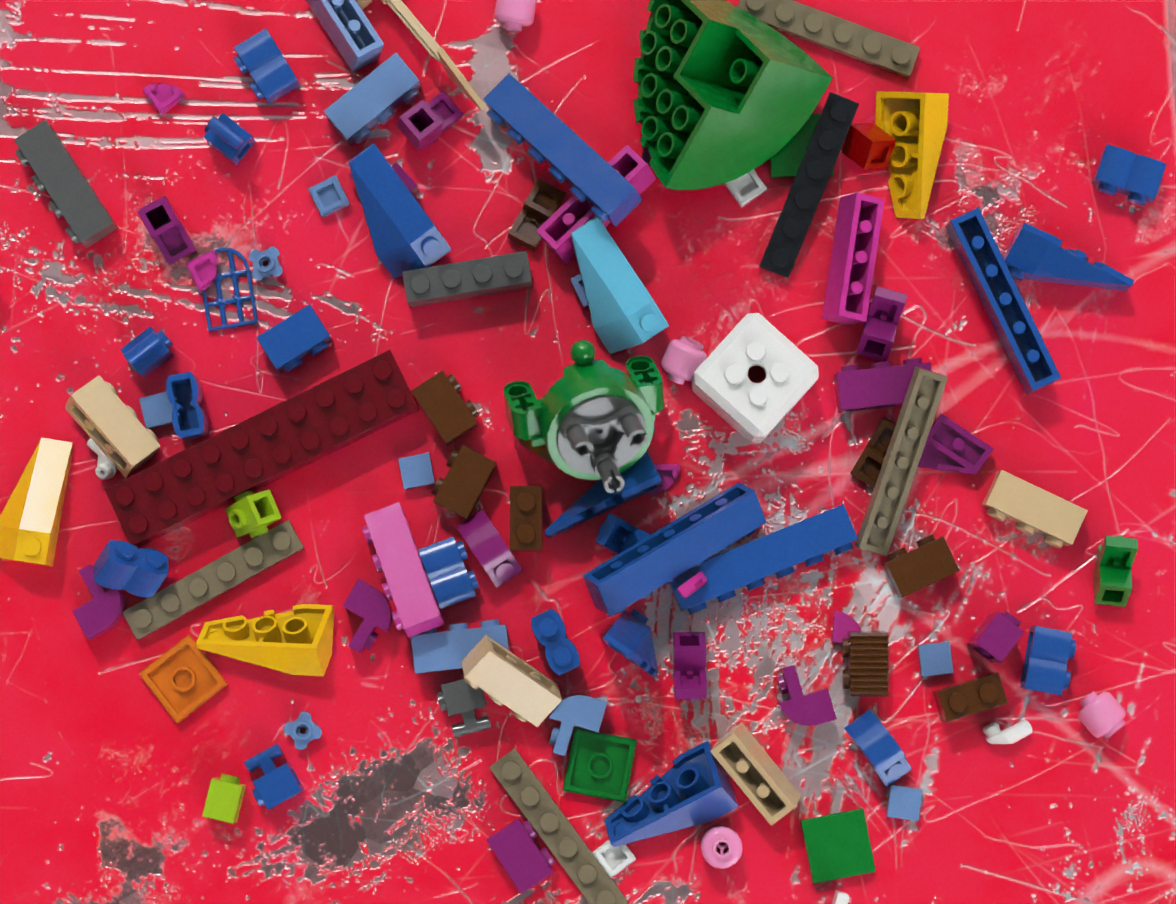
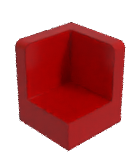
M851 124L842 152L863 169L888 168L896 139L876 124Z

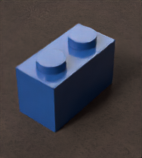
M310 304L256 337L279 373L284 370L286 373L297 369L303 364L301 359L311 353L313 356L321 354L329 348L328 342L333 340Z

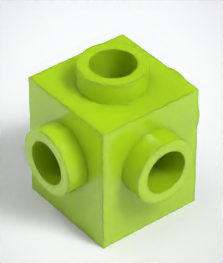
M270 489L253 494L252 490L234 497L236 503L225 508L237 538L250 534L251 539L269 532L267 526L282 518Z

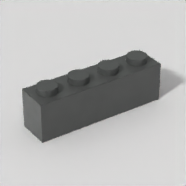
M46 120L14 139L19 147L15 151L16 155L25 167L30 165L36 173L32 176L34 183L42 193L47 190L53 199L48 204L58 218L64 216L70 225L65 230L75 244L81 242V244L88 248L118 229L55 130Z
M527 251L402 272L407 303L410 308L533 287Z

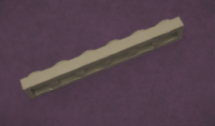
M740 0L737 6L775 30L908 79L921 48L793 0Z
M915 366L858 534V540L855 543V546L885 556L888 555L948 379L947 376Z
M287 520L269 530V532L258 536L122 613L136 639L140 640L304 549V546L291 522Z
M515 748L489 767L589 904L628 903V900Z

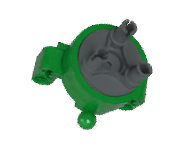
M579 340L572 345L570 350L571 359L575 363L564 368V376L548 390L544 398L537 399L531 385L525 381H513L505 385L503 392L506 418L516 438L531 440L532 447L546 445L553 462L566 474L584 480L601 479L607 492L613 493L611 485H614L616 492H619L625 483L620 473L632 467L644 455L653 437L654 422L656 421L655 413L660 412L664 408L662 376L652 358L648 356H635L628 359L626 362V374L619 369L610 367L604 360H593L595 358L594 346L587 340Z

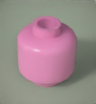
M496 0L494 17L497 21L504 23L503 29L521 32L522 26H530L533 23L537 0Z
M686 336L671 340L661 360L662 368L668 372L666 378L681 385L684 384L685 380L692 381L695 370L707 358L706 353L703 351L704 345Z
M1093 691L1080 702L1083 709L1079 712L1078 718L1094 737L1104 736L1108 739L1125 724L1123 718L1126 715V711L1109 692H1102L1097 695Z
M717 826L708 830L702 837L700 844L701 854L705 861L711 866L720 869L729 868L736 864L741 857L743 849L738 834L725 826ZM720 842H725L726 844H724L723 846H721V845L718 844V843H720ZM716 846L720 848V854L716 851ZM728 847V851L724 854V849Z

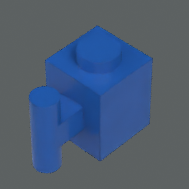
M224 113L219 118L212 117L204 130L206 134L203 137L206 142L236 166L256 142L251 134Z
M152 327L146 329L120 349L130 365H133L136 371L144 378L174 356L169 349L173 343L162 329L157 333Z
M278 743L244 761L249 772L261 767L265 774L253 781L256 788L252 790V793L260 807L265 805L267 810L305 790L290 762L278 768L273 760L284 754Z

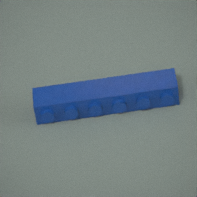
M510 73L483 98V101L489 108L486 112L489 118L498 126L504 123L509 128L507 131L508 135L518 145L524 142L530 147L527 152L539 164L545 161L551 167L548 171L558 182L562 183L564 180L572 186L569 189L570 192L581 203L587 200L593 206L590 210L603 223L608 219L616 227L642 201L637 189Z
M979 207L950 220L945 228L1026 395L1054 383L1061 376Z
M738 482L584 574L583 578L595 607L609 617L620 614L626 610L627 606L639 599L650 596L654 590L665 583L675 581L680 574L692 567L703 564L705 559L713 554L728 549L733 542L743 536L754 533L758 527L766 523L756 492Z
M842 504L707 559L703 564L692 567L680 574L675 581L669 584L680 611L688 609L691 615L706 609V601L717 597L719 603L735 597L736 593L734 590L746 586L748 591L766 584L764 581L765 577L775 574L777 579L794 573L793 566L805 562L806 567L823 561L822 554L834 550L835 555L853 549L851 542L858 540V537L845 506ZM702 571L708 579L707 583L687 598H682L676 589Z

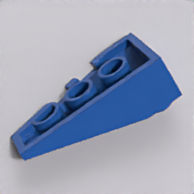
M374 143L348 161L356 191L365 214V221L372 237L375 254L393 278L403 276V271L427 268L452 250Z
M1024 223L1015 232L1003 258L1012 277L1020 281L1025 278L1027 280L1123 291L1129 289L1134 283L1133 279L1104 263H1089L1086 253L1079 249L1072 250L1060 247L1062 240L1027 223Z
M646 450L644 455L632 467L620 473L625 483L619 492H616L614 485H611L613 493L607 492L602 480L599 479L545 530L547 537L551 538L653 489L663 486L648 451Z
M634 608L630 613L625 610L605 635L603 642L649 675L655 677L658 673L651 628L646 625L649 619Z
M709 741L679 755L672 761L675 766L661 778L657 774L650 780L652 785L640 796H632L604 820L610 844L613 847L707 823L739 807L732 784L723 766L710 752L713 747Z

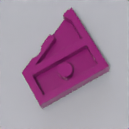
M941 413L930 429L918 467L976 475L994 448Z

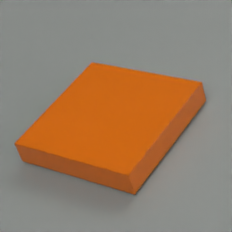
M190 634L139 673L177 724L228 685L227 681L203 650L196 647V641Z

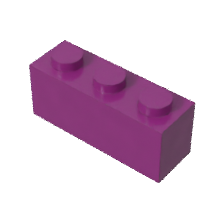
M922 358L903 360V365L891 366L890 361L872 363L871 369L860 370L859 365L842 366L841 372H836L834 375L838 413L902 406L915 366L932 371L931 362L922 363Z

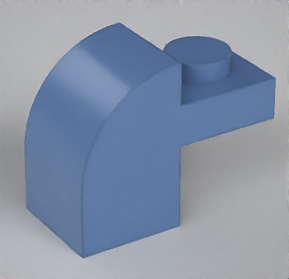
M585 695L571 696L561 701L550 715L551 719L561 721L560 728L553 727L549 745L554 746L553 753L565 756L574 726L599 732L607 702Z

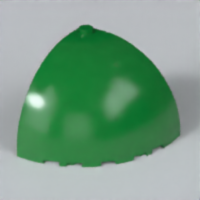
M650 0L647 10L651 14L646 31L640 30L641 56L640 58H635L633 82L638 83V98L634 100L636 123H640L642 126L641 145L648 149L652 158L649 164L666 188L697 190L724 184L749 173L781 150L809 119L833 77L785 36L726 0Z

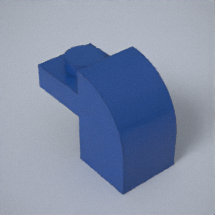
M609 513L605 522L600 526L595 542L618 555L651 534Z
M870 709L844 728L857 749L869 761L886 787L912 769L902 749Z

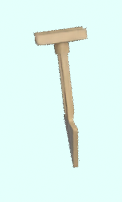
M356 0L362 10L374 1ZM381 0L383 4L389 5L432 58L443 65L449 79L481 111H484L487 106L445 50L439 46L401 0Z

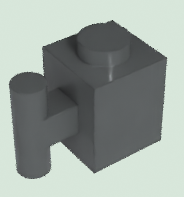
M465 679L441 685L442 692L437 693L441 711L447 710L448 716L462 714L463 722L452 725L454 737L492 728L489 716L476 719L474 709L487 706L481 688L474 689Z

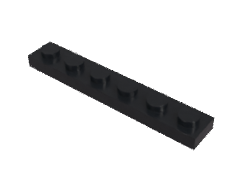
M832 92L829 93L759 264L760 268L789 278L859 103Z

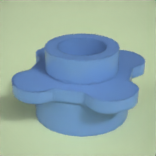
M269 247L268 250L260 252L258 250L250 252L249 260L253 262L254 268L252 276L256 280H262L264 277H279L282 274L283 268L278 260L280 252L276 247ZM268 261V266H263V262Z
M301 712L298 719L294 722H288L284 726L285 734L292 737L295 741V748L299 750L305 749L310 741L319 739L322 735V729L315 725L311 720L312 715L308 712ZM301 728L306 729V732L304 734L300 732Z

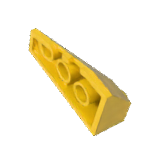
M876 91L875 124L896 139L888 165L891 175L888 184L896 218H925L948 125L949 93Z
M41 438L0 515V559L53 567L73 442Z
M300 604L293 606V611L275 614L273 609L263 611L264 616L246 619V617L240 615L208 621L204 623L196 641L198 649L291 675L324 676L332 656L333 605Z

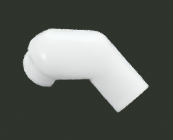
M90 438L86 445L98 455L97 468L95 469L97 477L102 480L112 478L117 472L116 466Z
M1022 720L1004 730H1000L997 722H992L983 727V733L986 735L985 740L990 744H1013L1033 732L1027 720Z

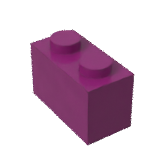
M1006 611L1004 614L1001 612L991 613L986 617L967 645L991 663H1001L1023 635L1024 631L1018 627L1021 622Z
M518 818L487 838V842L522 894L553 874L554 870L551 866L555 864V861L546 847L540 850L534 839L538 835L530 822L527 820L523 823Z

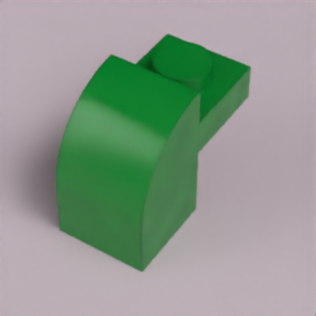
M1106 536L1103 545L1098 546L1093 580L1094 604L1126 607L1132 591L1131 568L1138 551V539L1125 538L1123 536Z

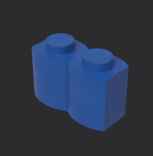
M266 28L234 47L238 56L233 59L242 74L250 73L254 81L249 85L258 100L264 97L267 103L270 104L300 86L298 79Z
M1107 144L1103 148L1092 184L1098 186L1097 190L1101 193L1112 196L1116 195V192L1128 196L1127 200L1129 202L1145 205L1146 202L1152 203L1155 200L1167 164Z
M191 372L168 376L166 392L170 403L174 406L172 424L176 434L184 441L207 437L209 421L206 412L201 407L203 403V389L200 381Z
M453 536L418 550L440 609L476 596L474 590L480 587L474 571H466L463 560L467 559L468 555L462 541L455 542Z
M120 540L108 541L94 563V582L109 589H124L140 597H153L168 575V556L154 549H138L136 546Z
M551 608L531 618L533 633L537 640L545 646L546 659L551 669L560 676L579 667L578 651L574 644L566 638L565 625L560 615Z
M1031 625L1020 688L1062 695L1063 689H1068L1071 672L1066 671L1069 658L1073 659L1076 650V640L1072 639L1073 633Z

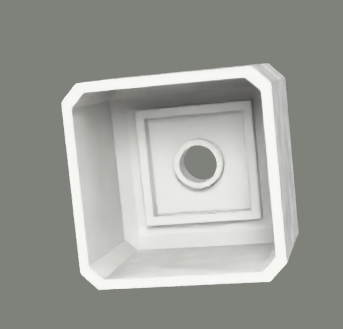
M747 313L695 370L691 381L692 391L749 443H761L819 378V370L817 364L760 313ZM752 366L762 367L766 373L765 380L761 383L751 382L747 375L749 368Z

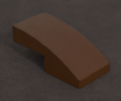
M538 179L524 202L523 209L508 232L507 238L535 252L542 240L536 230L559 209L566 193Z
M883 417L850 474L873 488L875 487L896 425L895 422L886 417Z

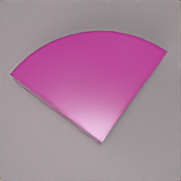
M155 83L142 89L161 115L165 114L186 97L182 90L169 84Z
M215 250L186 263L201 293L211 286L217 276L218 258Z
M654 464L663 486L649 491L648 496L660 494L671 487L678 477L680 465Z
M700 571L676 590L682 598H687L706 584L708 579Z
M834 611L831 642L842 643V638H848V631H861V628L852 617L843 612Z

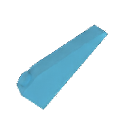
M595 216L571 232L575 255L585 288L584 293L591 313L592 326L609 354L642 344L669 326L655 301L601 220Z

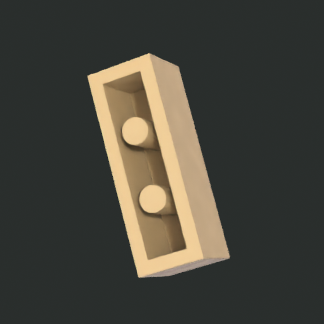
M97 376L70 395L65 409L125 478L155 457L161 446L153 431L146 429L138 420L136 412L120 400L115 388L109 382H105L100 376Z
M1003 470L996 473L981 505L988 509L987 515L1000 521H1004L1005 518L1017 523L1015 528L1029 535H1033L1035 531L1045 536L1044 542L1060 549L1062 545L1070 546L1073 544L1088 511Z
M487 635L461 661L464 679L474 689L481 688L487 692L493 702L500 706L506 705L523 722L529 721L538 727L562 701L558 684Z
M742 722L720 738L710 750L770 825H773L797 806L802 795Z

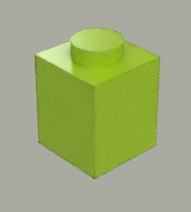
M221 773L220 778L211 779L203 817L232 824L238 821L246 789L245 784L239 783L240 777Z

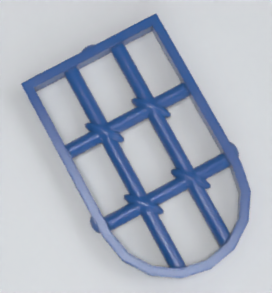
M232 248L215 249L216 254L228 252L230 269H228L229 272L219 274L217 272L215 285L218 298H216V301L208 302L206 290L202 292L208 331L228 328L235 329L240 326L258 324L251 280L252 272L247 260L239 251ZM233 253L243 260L246 267L245 270H235ZM247 274L250 295L240 297L237 279H239V275ZM232 277L233 298L223 300L220 285L221 278ZM251 300L254 320L244 322L241 304L243 305L242 301ZM236 303L239 323L227 325L225 304ZM219 306L222 326H211L209 307Z

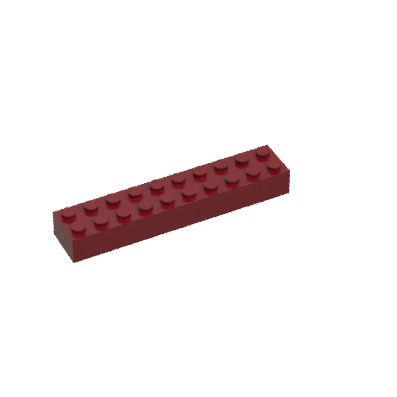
M388 350L104 490L130 544L139 548L235 501L234 497L251 490L253 492L420 409L392 352Z

